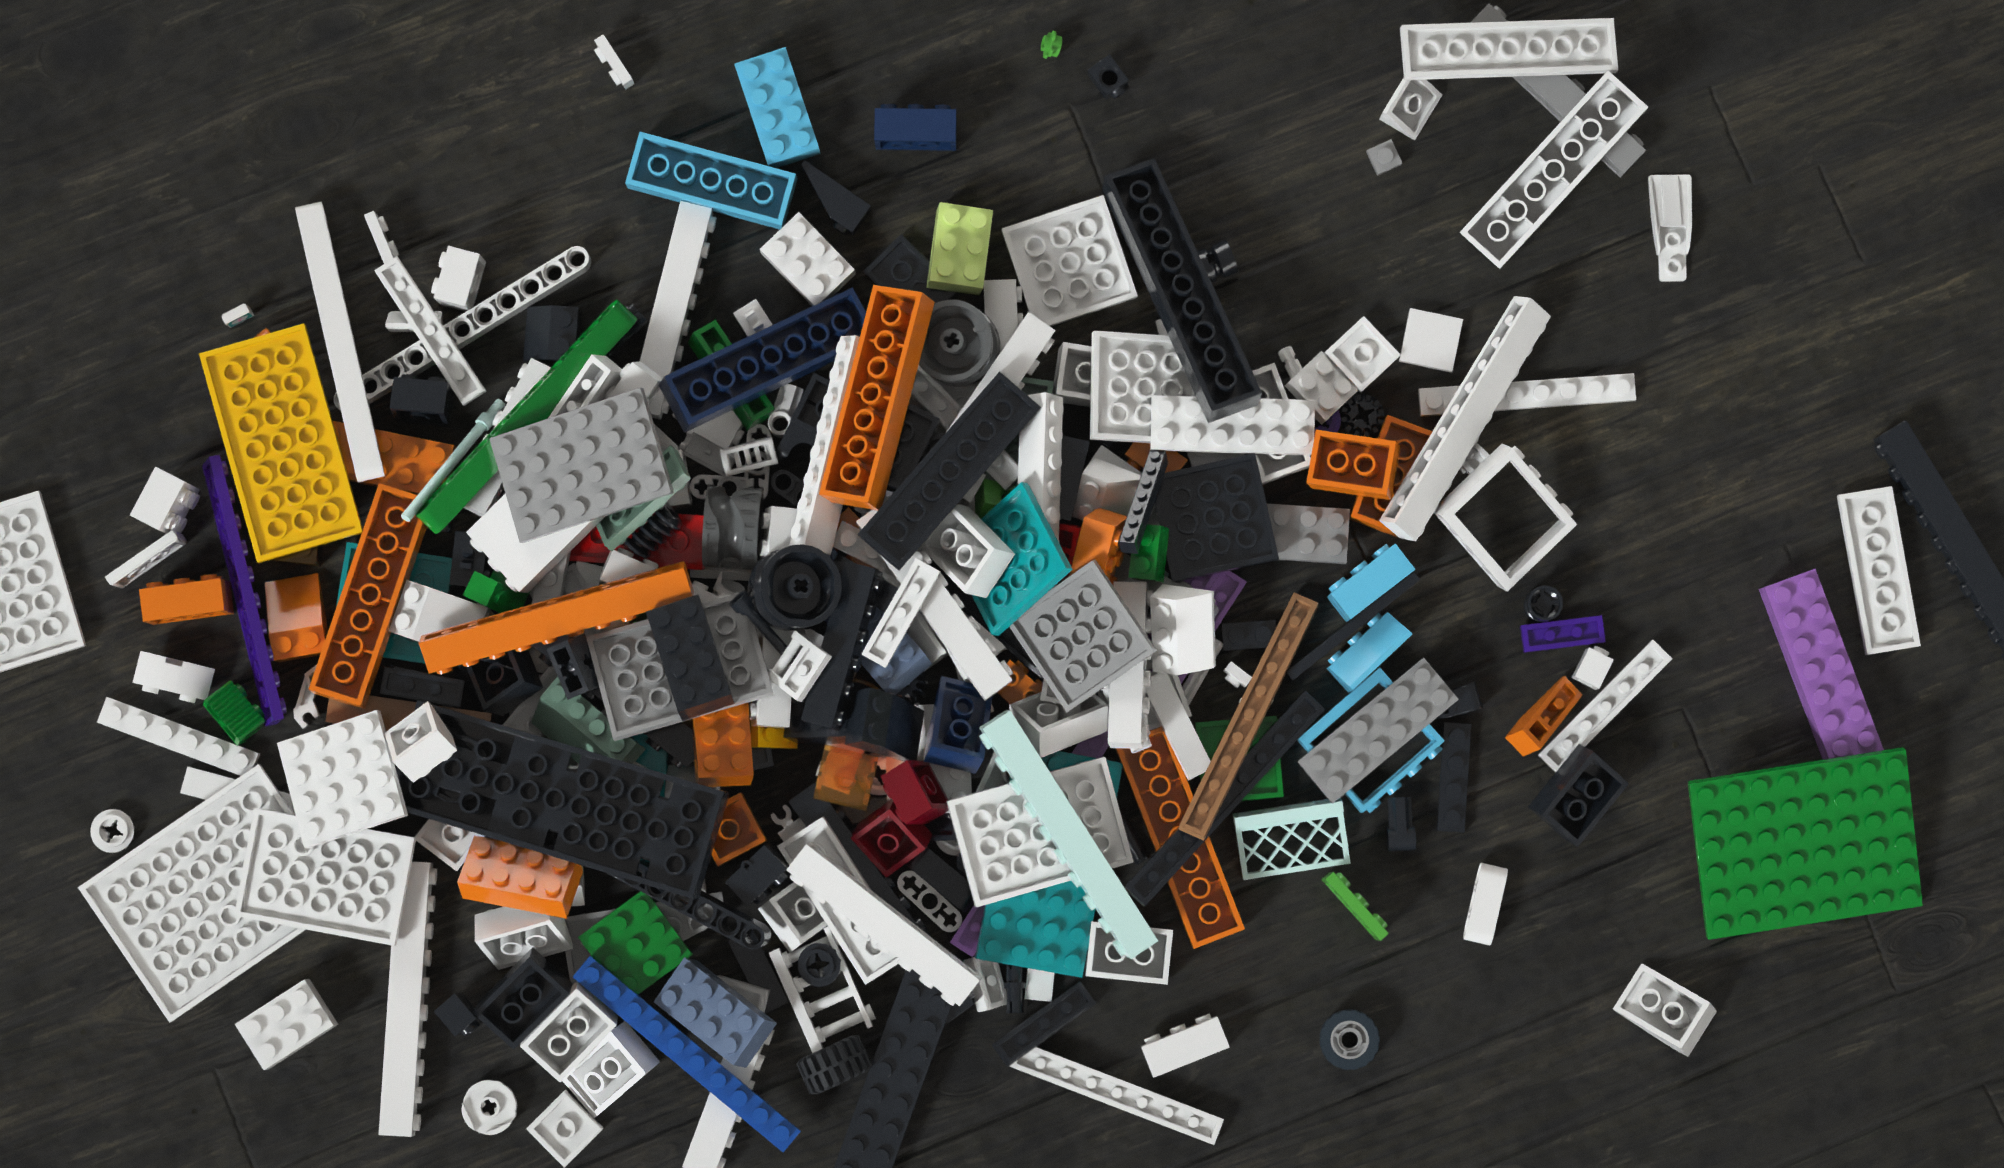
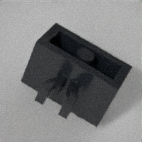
M455 531L449 585L466 588L474 571L490 578L492 569L488 568L487 561L489 558L483 551H477L470 543V536L466 532Z

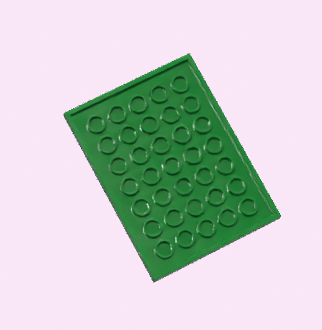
M1901 747L1688 781L1705 932L1708 940L1923 906L1905 748Z

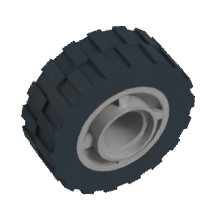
M1351 1009L1338 1011L1331 1015L1322 1026L1320 1032L1322 1053L1331 1064L1338 1068L1356 1070L1364 1067L1374 1059L1379 1049L1380 1037L1377 1026L1370 1017L1360 1011ZM1346 1032L1355 1033L1358 1039L1356 1045L1350 1048L1345 1047L1342 1044L1343 1034Z

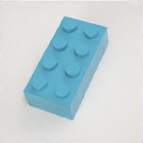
M786 47L735 63L734 65L768 166L779 168L820 154Z

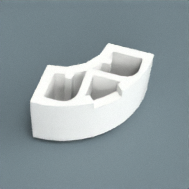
M140 651L132 683L143 685L142 691L158 694L159 689L180 694L179 700L195 703L196 698L205 700L208 697L215 669Z

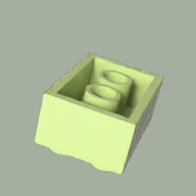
M943 202L939 203L936 210L927 288L980 296L984 286L993 210Z

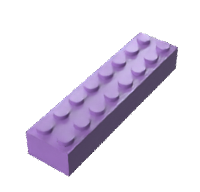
M1816 569L1759 589L1822 759L1884 750Z

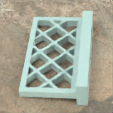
M1339 798L1332 804L1329 799L1234 813L1233 821L1243 880L1351 864L1342 800ZM1338 817L1339 827L1333 835H1330L1321 828L1327 818ZM1321 819L1318 824L1313 822V820ZM1307 821L1315 828L1305 840L1295 833L1294 830L1300 822ZM1287 824H1293L1291 828L1286 826ZM1274 826H1281L1288 831L1279 844L1267 836ZM1261 828H1267L1264 831V833L1259 830ZM1254 830L1261 837L1251 848L1243 842L1242 831ZM1318 830L1330 838L1321 851L1309 843ZM1339 833L1341 837V842L1336 839ZM1291 834L1303 842L1294 855L1282 847ZM1264 838L1276 846L1268 859L1255 851ZM1334 841L1342 847L1344 858L1331 859L1324 853ZM1306 846H1309L1318 853L1312 863L1305 864L1298 859V856ZM1244 847L1249 850V853L1246 855V857ZM1279 850L1291 857L1286 867L1278 868L1271 863ZM1252 854L1265 862L1259 871H1247L1246 862ZM1321 857H1324L1326 859V861L1319 860L1321 859ZM1295 861H1297V862L1300 864V865H1293V866H1292V864H1293ZM1268 865H1270L1272 868H1274V869L1265 870Z

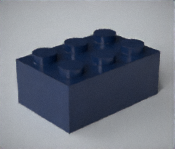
M882 104L881 108H875L876 150L956 151V109H951L950 105H935V109H924V105L911 104L906 109L897 108L895 104Z

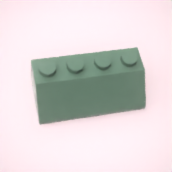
M558 676L541 695L531 721L549 739L631 764L646 750L632 737L614 741L607 715L583 694L567 700ZM572 752L571 758L579 764L581 755Z

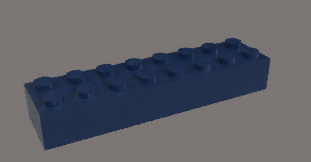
M852 287L664 376L659 387L683 432H688L834 362L837 354L836 346L841 336L856 335L860 337L866 311Z

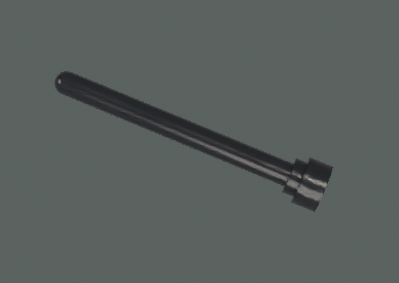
M746 590L740 592L731 600L729 606L736 613H740L742 616L746 615L778 653L782 655L787 645L753 608V598ZM794 655L791 662L789 663L790 666L797 657L796 655Z

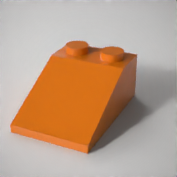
M319 573L265 582L268 632L274 657L273 661L284 662L320 655L328 633Z

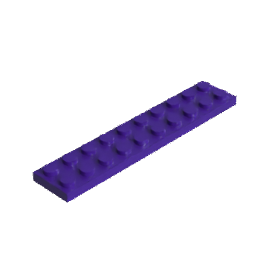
M220 455L210 456L202 465L261 710L265 715V726L267 727L275 725L284 719L283 714L287 712L283 697L279 698L277 687H280L277 671H272L270 661L274 660L271 646L266 645L264 635L267 634L265 620L260 619L258 608H261L260 598L257 592L253 593L251 582H254L252 567L247 566L245 556L248 555L245 540H240L238 530L241 529V521L238 513L234 514L232 503H235L232 487H227L225 477L229 476L227 464L225 461L221 462Z

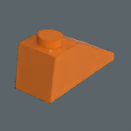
M1566 676L1561 677L1517 721L1505 738L1522 756L1540 750L1583 694Z

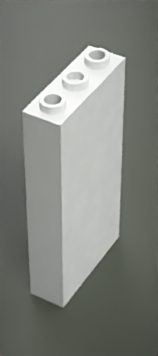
M504 494L466 533L471 538V545L477 551H483L489 558L488 564L495 571L503 573L507 578L505 580L506 584L513 591L528 593L604 517L526 543H520L507 497Z

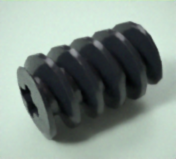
M666 503L663 509L655 511L656 515H651L647 519L648 523L639 527V531L635 530L631 534L632 537H628L624 542L636 555L648 559L651 556V551H656L659 548L658 543L664 544L667 541L666 536L672 537L675 534L674 529L679 530L682 527L679 515L670 504Z

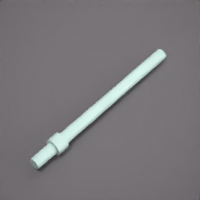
M496 399L486 412H482L475 420L476 425L401 514L405 521L410 522L482 433L492 427L497 412L505 407V403L502 400Z

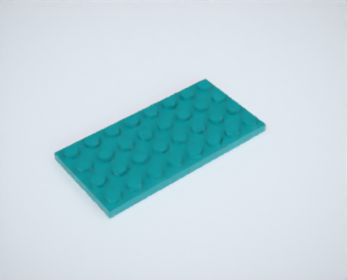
M1057 751L1041 759L1048 770L1053 771L1096 758ZM1106 760L1117 798L1123 765L1120 762ZM1072 881L987 904L984 907L975 958L1082 978L1089 945L1091 921L1094 919L1095 909L1091 911L1083 899L1086 893L1081 886L1077 888Z

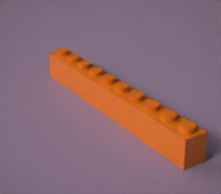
M685 561L425 634L421 636L419 645L428 673L437 672V674H444L451 671L454 666L463 664V667L477 664L479 659L486 657L497 659L504 656L507 651L514 649L516 652L525 651L532 647L531 644L538 642L550 644L557 641L560 636L567 634L569 637L578 636L584 633V629L591 627L603 629L611 625L610 622L621 619V622L631 621L637 618V614L694 596V590Z

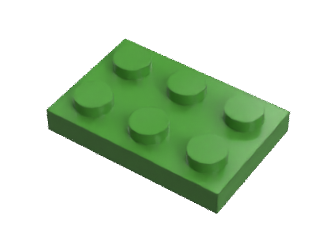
M1329 872L1321 879L1375 940L1381 941L1389 934L1385 930L1388 926L1387 923L1378 914L1374 913L1372 915L1366 909L1369 903L1359 893L1353 894L1348 889L1351 884L1343 874Z

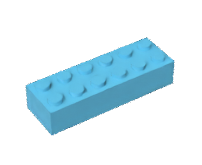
M639 132L625 184L628 189L676 202L683 201L712 208L713 212L781 229L786 222L797 183V176L795 173Z

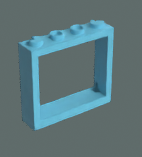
M1378 668L1303 733L1297 741L1309 753L1315 748L1311 742L1374 686L1380 683L1386 689L1393 682L1381 668ZM1430 724L1421 730L1430 742L1363 801L1352 789L1344 794L1360 813L1366 810L1371 813L1382 803L1379 800L1380 797L1386 792L1392 795L1402 786L1399 781L1404 776L1408 775L1411 778L1422 768L1419 764L1427 756L1430 760L1433 759L1442 750L1440 745L1444 740Z

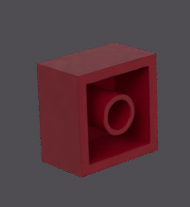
M906 760L881 776L884 782L883 789L887 796L894 801L897 807L895 812L898 818L905 824H928L949 811L947 805L948 798L930 763L923 762V760Z
M892 799L859 822L851 836L852 841L886 878L924 851L933 835L924 824H905L895 812L897 807Z

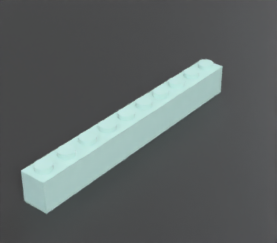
M1005 710L979 727L983 733L979 736L982 743L987 749L992 747L997 755L994 759L995 763L1002 772L1007 771L1012 778L1009 784L1016 795H1023L1027 802L1024 804L1026 811L1032 819L1037 817L1042 826L1038 829L1047 842L1052 840L1057 848L1053 851L1062 865L1066 863L1072 871L1068 876L1077 888L1081 886L1086 893L1083 899L1091 911L1096 909L1101 916L1098 922L1106 934L1111 932L1116 941L1112 944L1121 957L1126 955V957L1132 959L1158 942V939L1012 712Z

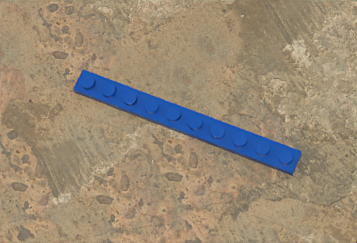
M591 955L573 975L576 981L780 1151L784 1152L801 1132L800 1129Z

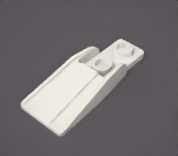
M1650 175L1648 177L1650 213L1656 255H1658L1659 280L1661 282L1684 281L1687 277L1686 255L1689 252L1692 232L1691 176Z

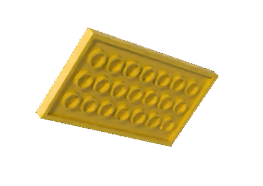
M303 323L199 353L257 562H264L361 534L363 527L306 325Z

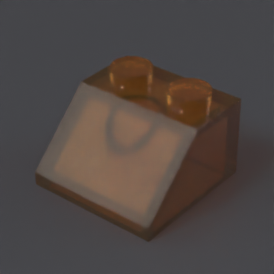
M825 744L814 799L867 811L879 757Z

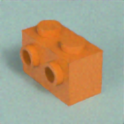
M1011 660L1007 662V665L1013 672L1010 675L1012 682L997 693L1008 704L1042 692L1043 682L1038 678L1034 682L1026 675L1029 669L1019 660L1015 663Z

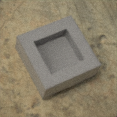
M1392 139L1366 151L1377 176L1402 165Z

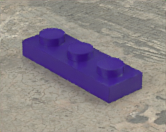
M1602 615L1520 626L1524 653L1606 642Z

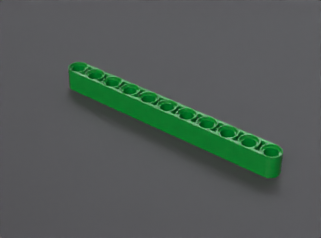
M619 300L611 303L430 496L417 512L416 517L435 534L443 530L498 471L489 438L545 420L553 412L590 356H605L636 323L637 318Z

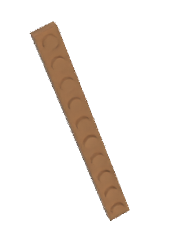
M1293 593L1179 825V830L1203 841L1205 840L1318 609V602Z

